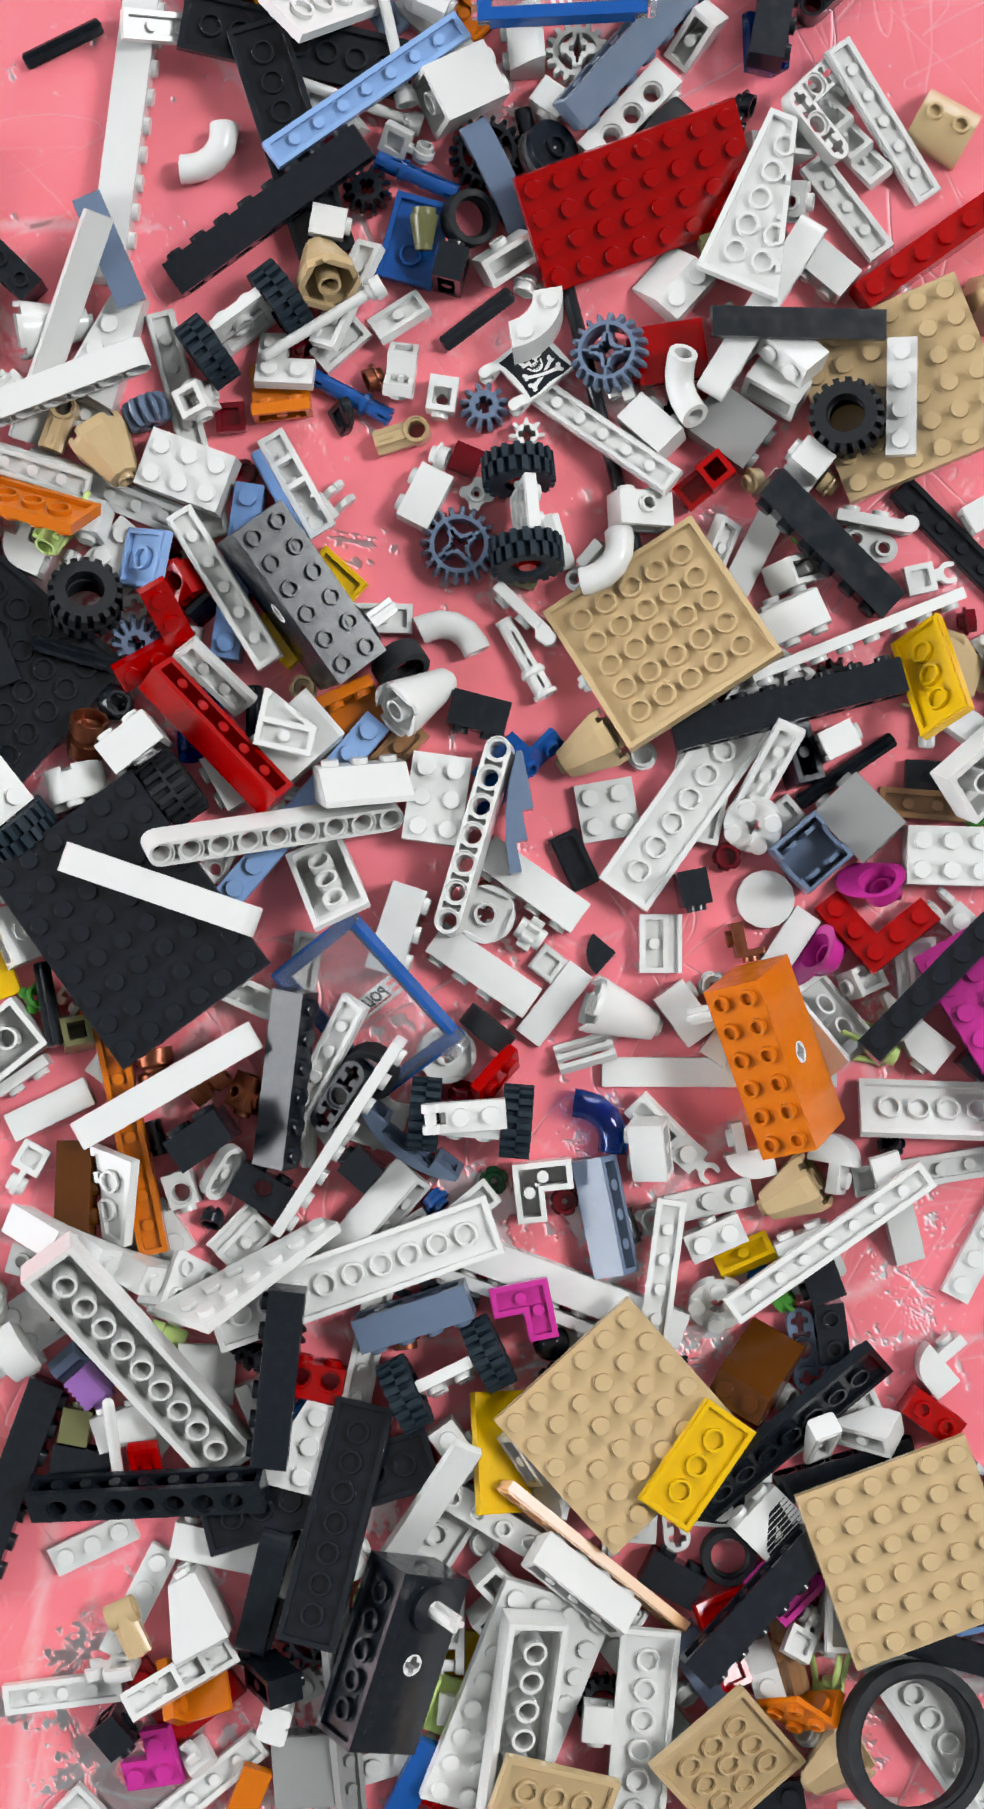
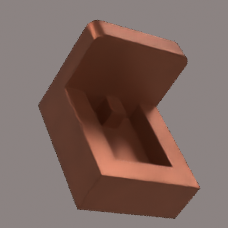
M742 921L728 924L729 930L724 931L727 947L733 948L735 959L742 958L743 963L761 960L760 954L767 953L766 948L759 947L748 950Z

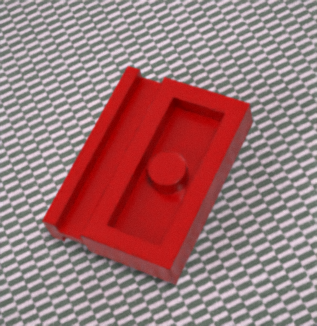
M509 1043L470 1085L474 1100L493 1098L519 1069L517 1048Z

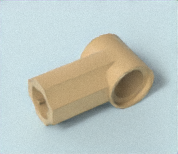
M75 400L67 402L72 405V409L68 414H59L60 406L50 409L38 442V447L56 455L64 454L73 426L80 418V407Z
M417 415L411 416L404 422L372 431V436L379 457H383L414 446L423 447L430 441L432 433L427 420ZM415 425L425 427L424 434L419 438L410 436V430Z
M132 1594L103 1606L102 1611L106 1624L112 1632L115 1631L128 1660L139 1658L152 1649L153 1645L140 1620L141 1611Z

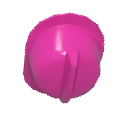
M854 863L846 866L839 872L836 877V886L846 896L864 898L868 904L874 907H884L896 900L902 899L903 892L901 886L906 879V871L897 863Z
M825 924L816 929L792 965L798 985L806 983L813 976L821 977L832 974L840 966L843 956L847 952V947L836 938L833 926Z

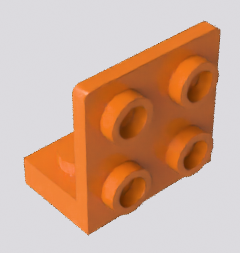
M256 364L249 365L253 402L251 404V412L255 424L313 417L310 390L255 388L254 374Z
M366 674L316 698L319 704L344 731L345 734L341 741L367 711L386 726L380 716L384 713L381 704L376 706L375 692L377 689L370 674Z
M166 1657L156 1660L157 1672L171 1663L174 1664L172 1659ZM226 1670L191 1692L162 1707L164 1722L181 1726L231 1711L233 1705L228 1671Z
M839 1689L807 1691L799 1696L757 1699L756 1702L770 1719L780 1721L785 1725V1729L792 1733L802 1734L803 1731L823 1733L824 1730L838 1729L846 1694Z

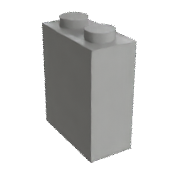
M730 388L722 402L709 395L704 401L708 408L706 418L693 428L685 427V436L710 454L719 448L737 473L741 474L744 468H752L760 456L756 452L762 444L767 447L777 432L773 428L777 420L732 388Z
M857 771L853 775L847 772L836 783L839 788L831 796L827 792L815 803L817 807L816 812L826 822L825 825L865 864L907 822Z
M317 1726L289 1728L283 1747L271 1745L275 1809H330V1807H335L329 1736Z

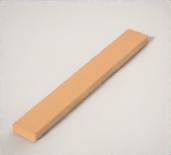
M501 1480L496 1488L500 1494L545 1530L557 1532L566 1539V1543L570 1547L585 1554L589 1558V1562L595 1567L608 1572L612 1576L611 1579L619 1586L631 1590L634 1593V1598L642 1603L641 1606L669 1629L686 1632L691 1624L687 1619L515 1481Z

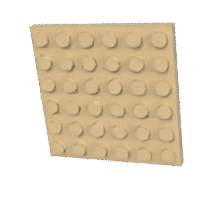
M951 272L871 308L887 309V338L918 336L917 457L886 458V426L883 427V437H878L877 446L874 449L871 446L867 448V454L862 456L861 452L856 453V458L850 459L848 455H844L843 459L836 457L834 463L851 505L984 450V343L955 272ZM887 339L885 341L816 340L829 351L822 371L811 379L813 383L808 392L811 404H814L813 396L815 393H822L821 386L825 383L831 386L834 384L832 379L839 378V381L843 382L845 381V376H852L853 381H857L860 378L864 380L866 385L870 383L875 388V392L879 393L886 413ZM848 404L841 406L833 413L830 425L835 430L841 432L854 430L862 423L865 412L857 405Z
M692 515L633 552V558L625 574L611 587L588 596H584L581 587L542 611L631 753L784 656L782 649Z
M626 1296L493 1420L615 1556L659 1514L637 1497L704 1398L708 1397L730 1414L732 1413L632 1300Z
M959 1433L794 1494L857 1671L984 1624V1486L964 1433Z

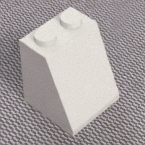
M484 39L422 66L412 83L413 89L417 91L418 105L422 113L425 114V119L436 141L458 130L460 126H465L468 124V120H475L503 104L510 94L509 82L506 76L500 73L496 65L495 54L490 47H487Z
M307 688L301 691L289 704L319 728L313 756L308 757L258 746L292 783H295L313 768L312 765H317L331 754L345 734Z
M183 1561L176 1566L178 1570L172 1574L173 1577L168 1585L172 1661L175 1665L227 1638L235 1621L208 1567L188 1561Z

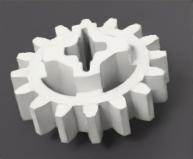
M581 24L575 25V27L564 25L563 31L556 27L554 29L555 38H548L547 45L550 48H546L545 51L546 57L550 58L547 60V68H555L553 71L554 79L561 75L563 76V85H566L569 80L573 81L604 46L607 39L599 40L601 30L597 29L592 32L591 24H586L585 28L581 27ZM576 45H578L580 54L578 62H576V56H574Z

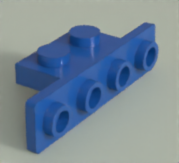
M549 728L531 747L513 731L506 737L514 747L515 754L518 750L523 751L528 779L533 777L539 768L550 757L554 756L564 743L553 728ZM505 745L497 746L493 751V756L495 758L503 757L507 747ZM479 765L471 772L474 777H476ZM489 774L485 779V785L494 786L498 781V774ZM509 779L501 806L507 801ZM487 801L481 802L477 807V814H486L490 809V803Z

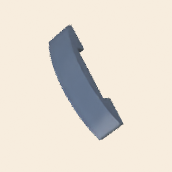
M484 116L458 131L498 209V216L507 235L518 229L527 230L512 178L516 177L495 132Z
M377 1100L367 1115L362 1113L365 1122L374 1136L399 1160L426 1175L438 1179L456 1182L459 1178L464 1164L442 1147L435 1154L426 1151L407 1150V1134L390 1122L394 1111L381 1101Z

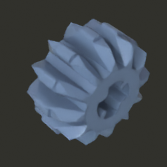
M490 382L487 383L486 390H482L481 385L476 383V393L466 389L465 395L468 399L460 400V406L465 408L460 412L461 418H469L466 422L468 428L476 423L477 433L482 432L483 426H487V431L492 433V423L502 427L503 420L500 417H507L509 411L503 408L508 405V398H500L502 395L501 388L491 392L492 383ZM486 403V407L489 406V412L482 413L480 404Z
M160 391L146 392L131 398L123 404L121 410L122 418L127 424L129 431L134 434L147 433L153 429V426L157 428L162 427L165 423L170 422L173 415L169 399L166 398L165 393Z
M133 613L130 614V622L123 618L119 620L120 627H115L112 632L115 636L112 639V646L119 647L116 653L118 657L125 654L128 656L162 637L159 631H155L157 627L154 622L146 624V615H143L140 621L136 620V616ZM138 635L139 640H141V642L136 643L135 639L132 638V636Z

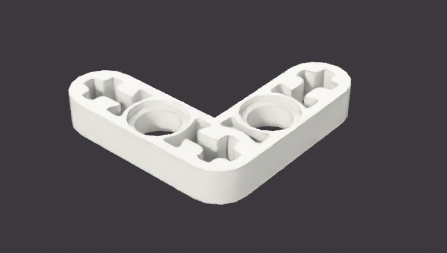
M823 58L782 97L781 106L785 113L798 117L797 129L826 164L835 165L847 156L848 144L816 103L838 82L827 61ZM829 68L831 73L825 78L822 73ZM808 80L815 83L817 93L810 90ZM810 120L817 122L820 129L819 133L811 128Z

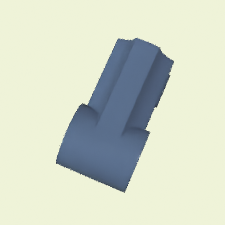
M72 1341L48 1362L47 1366L50 1373L57 1380L65 1383L90 1358Z

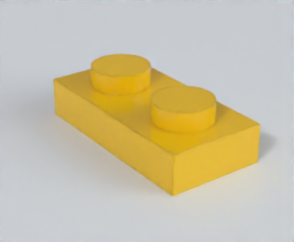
M765 1230L749 1236L748 1242L712 1257L723 1280L724 1276L734 1278L778 1259Z

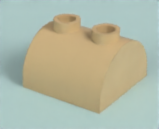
M931 88L907 132L921 154L953 170L977 128L982 115Z

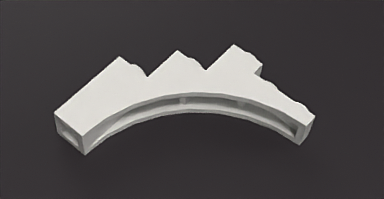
M12 1203L1 1232L38 1254L70 1230L118 1284L137 1295L157 1297V1294L160 1293L171 1261L123 1248L71 1227L34 1207Z

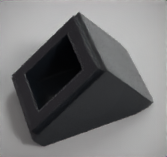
M204 592L185 610V613L197 626L203 627L215 616L217 603L207 592Z

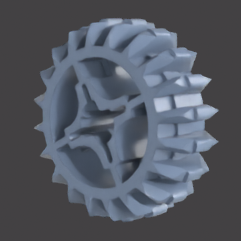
M609 312L606 320L600 314H597V323L593 324L590 320H586V325L589 328L586 331L578 328L577 332L581 338L572 339V344L577 348L570 350V356L575 358L571 362V367L577 369L576 377L579 380L583 379V384L587 388L593 385V390L597 393L604 388L606 394H611L613 386L618 392H622V384L624 382L629 387H633L631 378L633 376L638 379L641 378L642 375L638 368H647V363L642 358L649 356V351L644 348L648 345V340L646 337H642L644 334L642 328L636 327V322L633 319L626 321L624 314H619L615 318V315ZM615 333H621L629 337L631 347L618 344ZM602 336L601 341L598 344L593 345L595 341ZM613 349V355L610 353L611 356L606 358V352L609 353L608 350ZM589 359L601 362L604 373L598 374L593 372L589 366ZM622 362H626L625 365L617 371V367L619 366V364H621Z
M461 506L460 514L455 515L454 508L449 507L448 517H445L444 513L439 511L437 515L440 522L438 523L435 519L432 520L430 526L433 530H422V533L429 537V539L420 540V546L428 548L421 551L420 554L422 558L431 557L424 564L427 569L436 566L432 572L433 577H437L443 572V583H447L449 577L452 576L454 586H458L460 577H464L465 585H470V575H473L476 581H480L481 575L478 570H482L486 574L490 572V568L485 564V562L490 563L488 542L491 541L494 535H498H488L492 532L494 526L493 524H488L483 527L482 525L486 522L487 517L482 515L476 520V509H472L469 516L465 515V506ZM464 524L474 528L476 531L461 534L452 525ZM445 530L449 542L442 548L441 552L436 554V539ZM454 538L460 544L467 543V545H464L465 555L459 549L451 550L454 547ZM482 538L484 549L480 558L474 563L469 551L476 544V541ZM457 558L466 565V568H452L442 561Z

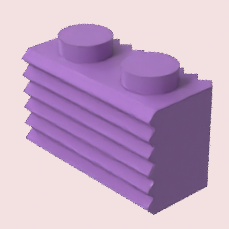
M91 1359L64 1383V1388H68V1393H72V1397H76V1402H80V1406H84V1411H89L92 1407L96 1410L100 1409L103 1400L115 1394L112 1389L115 1385Z

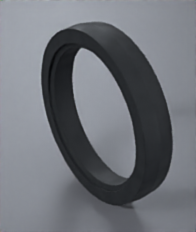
M919 1659L891 1661L876 1667L862 1677L844 1702L836 1732L839 1767L848 1788L866 1809H966L974 1800L984 1782V1709L970 1686L954 1672L936 1663ZM924 1679L940 1687L956 1705L965 1731V1753L956 1779L940 1797L920 1806H899L880 1794L869 1779L861 1752L862 1729L871 1706L884 1691L902 1681Z

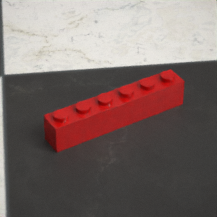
M984 192L854 283L849 296L859 309H871L875 305L895 297L984 233Z
M172 656L151 669L139 687L143 694L257 813L270 811L277 806L294 784L257 745L252 744L253 741Z

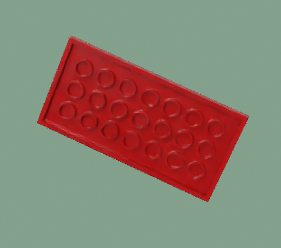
M728 98L513 177V185L544 287L562 286V290L694 242L699 240L700 235L711 233L749 154L735 98Z

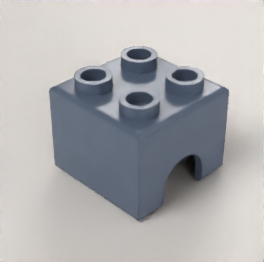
M816 810L808 813L766 851L803 895H808L854 856L851 850L829 831L825 825L826 822Z

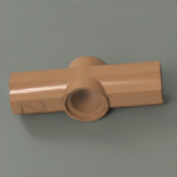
M775 1618L769 1625L771 1634L769 1640L779 1667L786 1696L805 1694V1692L811 1690L805 1665L779 1652L788 1626L785 1628Z

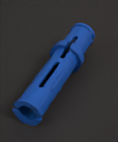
M379 150L373 166L375 169L383 170L385 173L396 177V181L411 183L445 199L459 192L461 187L459 183L447 180L411 164L410 160L406 158L401 160Z
M316 369L314 388L337 400L348 396L352 408L357 410V414L361 416L367 415L384 426L389 425L393 418L391 414L395 413V409L373 399L372 394L368 392L363 394Z

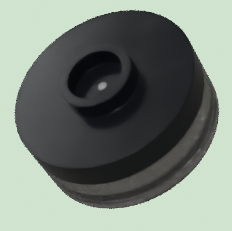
M544 119L536 123L522 134L518 143L519 159L526 172L579 154L576 141L570 131L564 125L552 119Z

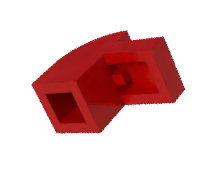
M717 448L697 464L695 470L673 487L672 490L687 509L692 512L709 497L721 490L736 475L737 471L719 448Z

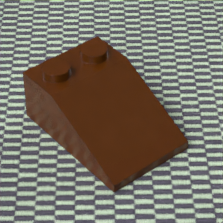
M754 1317L719 1368L709 1388L726 1408L756 1426H760L769 1419L806 1346Z

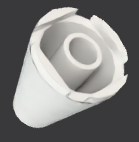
M22 300L12 301V307H18L19 313H13L18 347H21V349L25 348L26 354H20L22 361L30 360L34 357L51 304ZM86 308L83 310L72 344L84 340L94 324L93 314H87Z
M438 668L381 684L375 692L376 706L381 704L384 713L380 716L383 722L397 736L403 737L408 735L410 737L414 735L453 696L454 690L457 688V679L451 671L445 668Z
M596 976L591 984L595 985L592 993L586 992L580 1007L578 1023L583 1024L578 1028L580 1031L651 1040L654 1036L657 1037L660 1034L663 1020L660 1019L658 1011L606 977Z

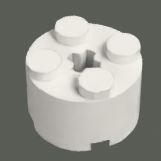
M99 760L71 763L70 767L62 770L59 766L44 773L51 807L55 815L71 812V808L81 806L108 786L102 762H99Z

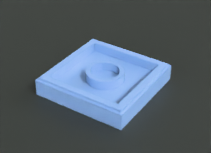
M128 527L119 571L120 583H122L123 587L141 588L162 575L165 578L173 532L162 529Z

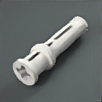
M508 616L496 623L495 626L498 628L522 670V681L527 682L534 694V702L538 703L553 695L558 689L556 686L551 685L544 673V665L537 663L512 620V616Z

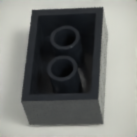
M212 1103L191 1116L194 1121L192 1124L187 1120L166 1133L169 1139L162 1144L182 1174L243 1133L224 1104L216 1107Z

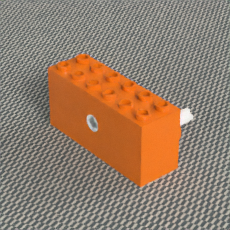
M788 954L735 966L703 993L707 1004L686 1010L688 1013L686 1019L688 1022H691L692 1026L710 1021L714 1022L762 1159L768 1160L815 1151L844 1121L845 1117Z

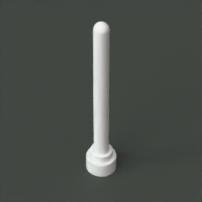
M378 0L391 54L400 48L390 0ZM409 82L396 90L394 100L397 109H409L419 104L417 91L413 89Z
M303 77L306 89L311 93L327 98L339 90ZM378 103L365 111L387 120L391 119L415 131L414 136L416 137L420 134L425 118L424 113L416 110L413 113L408 111L406 114Z
M378 274L367 280L368 283L364 285L365 289L262 350L261 358L264 361H269L371 299L373 302L378 299L380 301L387 297L389 294Z
M105 1398L102 1402L111 1472L124 1471L114 1401L111 1398Z

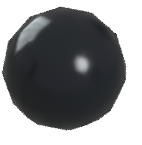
M112 684L106 686L100 692L97 705L99 710L105 713L110 721L118 722L121 721L124 715L134 709L135 700L130 691L125 693L121 685Z
M558 1327L559 1337L533 1342L532 1345L535 1353L541 1359L554 1361L568 1350L570 1339L564 1328Z

